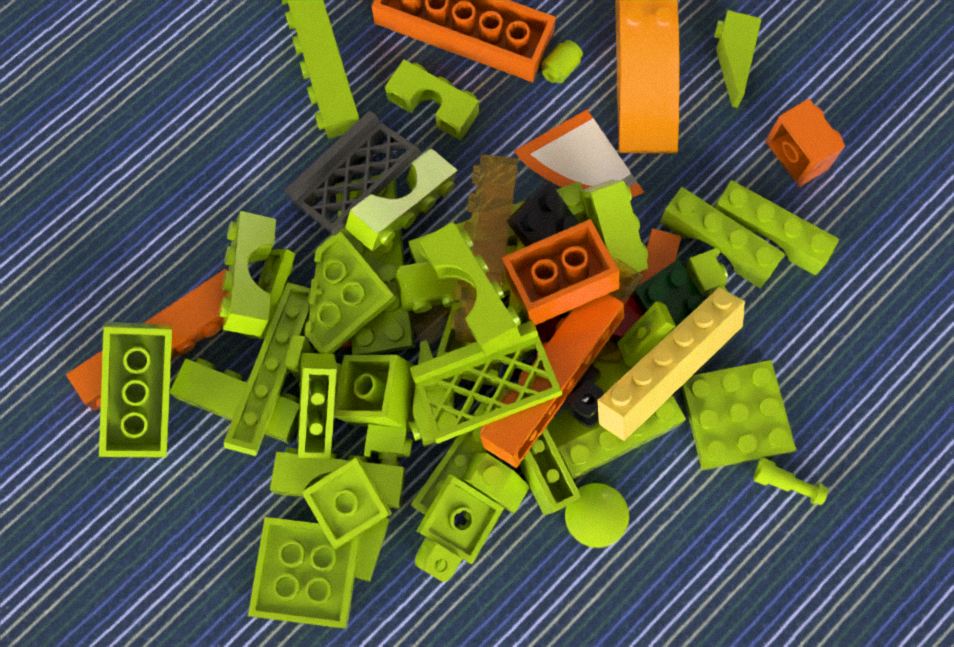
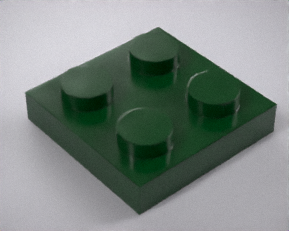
M679 259L629 291L643 315L656 301L665 304L676 327L705 301Z

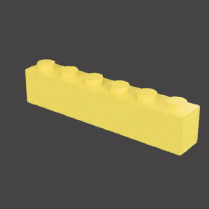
M720 287L717 288L598 399L599 425L625 441L743 327L745 301Z

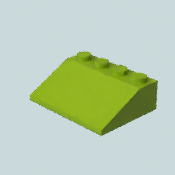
M621 351L593 364L601 371V378L595 384L605 394L633 368L626 365ZM671 395L625 441L599 425V422L592 428L583 426L568 413V409L557 419L553 417L546 427L574 480L679 427L686 418L674 396Z

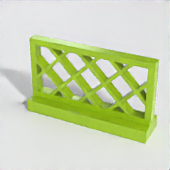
M533 320L517 326L520 338L487 357L479 344L474 342L410 367L437 444L563 395ZM535 348L537 349L539 357L534 367L519 362L523 353ZM499 362L509 365L503 379L488 374L492 365ZM542 364L545 368V371L540 369ZM515 368L530 373L524 386L509 382ZM469 374L478 377L471 391L458 386L461 378ZM536 376L548 379L552 385V388L540 393L530 389ZM485 380L499 385L492 399L478 394ZM438 386L447 389L440 403L430 400L426 391ZM505 388L520 393L516 402L509 405L499 402ZM454 392L468 397L461 411L447 406ZM474 400L489 405L483 415L475 417L467 414ZM432 407L437 409L435 414L433 412ZM443 412L457 417L452 427L442 431L439 430L437 423Z

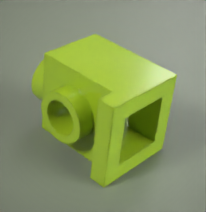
M718 247L689 258L684 267L704 298L710 296L719 287L727 291L725 285L727 284L728 274L725 266L717 261V257L720 254Z
M368 424L364 457L368 458V461H373L374 455H378V460L388 459L397 461V458L405 459V457H411L413 438H408L406 428Z

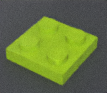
M359 457L352 459L302 491L304 498L333 549L339 548L392 514Z

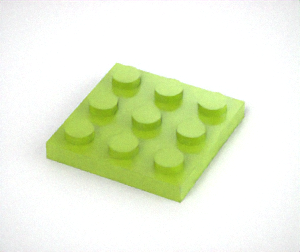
M772 360L692 375L681 386L702 471L796 451Z
M265 517L248 616L347 629L361 534L339 548L333 549L319 523Z

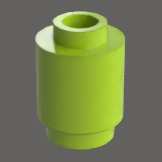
M571 40L559 43L541 63L543 76L551 83H563L580 64V58L583 56L582 50Z

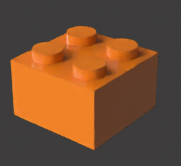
M810 99L780 115L765 140L798 187L827 171L845 147L840 133L832 129L825 120L823 111L818 106H815Z

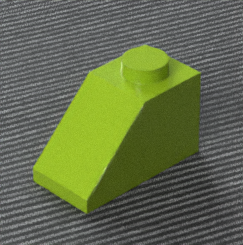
M476 453L461 478V481L498 503L512 514H515L530 488L514 470L488 453Z

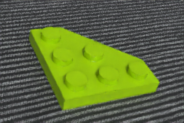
M341 230L336 235L328 238L315 252L314 261L316 262L314 279L311 281L309 296L310 313L309 320L305 325L304 334L320 354H333L397 299Z

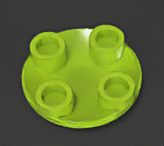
M592 483L580 487L578 491L582 498L567 505L565 509L568 532L577 541L588 547L603 548L614 544L623 536L629 523V510L625 499L617 490L605 484Z

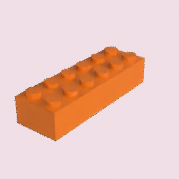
M374 0L372 4L374 24L532 83L554 36L556 23L555 16L511 0Z

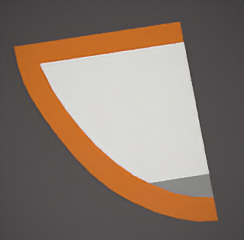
M588 110L581 112L514 150L526 166L560 187L580 181L584 190L613 179L624 180L625 184L630 188L632 197L644 193Z

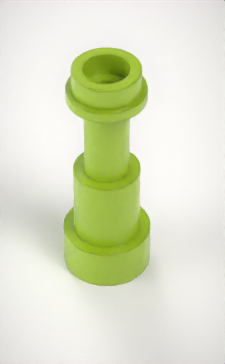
M763 457L760 459L753 476V481L764 486L770 484L787 492L791 489L811 498L810 502L812 504L822 505L828 495L829 489L823 486L822 483L819 482L814 486L797 479L794 473L777 467L775 462Z

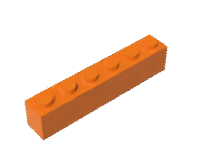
M226 269L144 322L148 324L172 325L171 360L178 355L182 356L194 349L195 343L204 337L210 338L221 330L224 317L219 316L222 299L226 298L227 291L222 290ZM103 350L66 374L84 404L95 411L101 408Z
M606 294L574 308L567 318L563 317L558 322L553 337L549 342L546 341L542 345L563 395L482 426L480 438L486 450L515 468L518 467L624 319V302ZM537 352V356H536L537 358H536V360H535V361L533 362V364L531 365L532 367H534V365H535V363H536V361H537V359H538V357H539L538 352ZM542 364L540 369L545 371V368ZM522 371L517 385L524 386L530 373ZM536 376L530 389L540 393L552 388V385L548 379ZM514 390L512 392L508 391L503 396L501 403L509 405L516 402L520 393Z

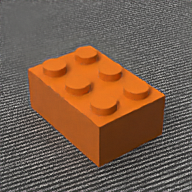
M591 219L501 257L504 275L527 321L533 320L534 325H538L619 289V270Z

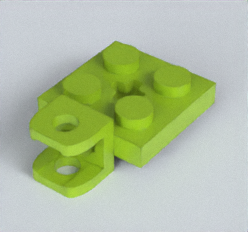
M449 474L416 530L427 538H425L416 554L415 566L442 582L448 581L454 575L462 559L473 564L504 507ZM465 511L464 518L467 520L466 524H459L456 528L454 525L455 515Z

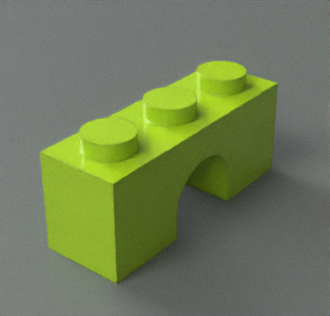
M405 59L385 86L387 100L410 113L423 101L431 100L438 103L440 108L435 114L436 127L460 141L479 114V100L467 90L461 91L453 87L444 77H435L428 73L422 65L418 63L412 64Z

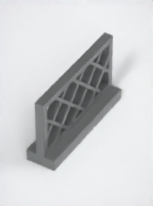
M368 111L292 182L284 192L300 212H305L333 235H336L346 226L350 209L370 194L377 196L421 152L417 146L382 124L377 115ZM384 136L387 137V144L375 146ZM407 150L401 158L392 159L393 151ZM386 152V160L372 163L374 154ZM363 156H366V164L354 166ZM385 169V173L380 178L371 179L372 171ZM365 173L364 181L351 183L352 175ZM342 176H345L344 184L333 186ZM364 189L363 194L358 199L350 200L351 191ZM343 193L342 202L330 203L331 195ZM323 196V205L312 206ZM342 210V214L333 223L328 221L329 212Z

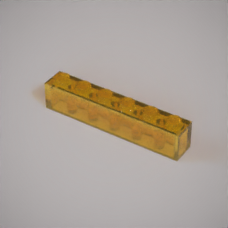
M481 154L480 164L474 165L472 172V183L476 184L475 194L470 193L468 199V212H472L471 222H465L464 230L474 245L470 248L474 257L480 254L489 269V272L485 275L490 283L496 280L502 289L504 270L501 257L507 254L510 226L506 221L512 215L518 158ZM457 280L455 299L460 301L458 311L452 310L450 329L455 330L457 341L474 343L477 341L471 333L465 318L474 307L477 293L476 289L464 280Z

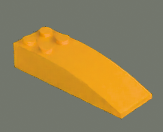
M615 0L619 153L677 154L679 132L678 0Z

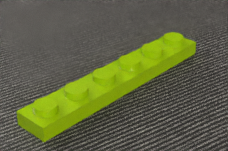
M287 282L224 439V448L253 456L257 455L289 371L285 361L292 336L294 334L302 336L309 318L310 288Z

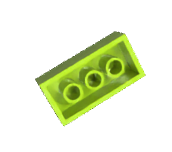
M104 323L99 457H167L172 344L171 324Z

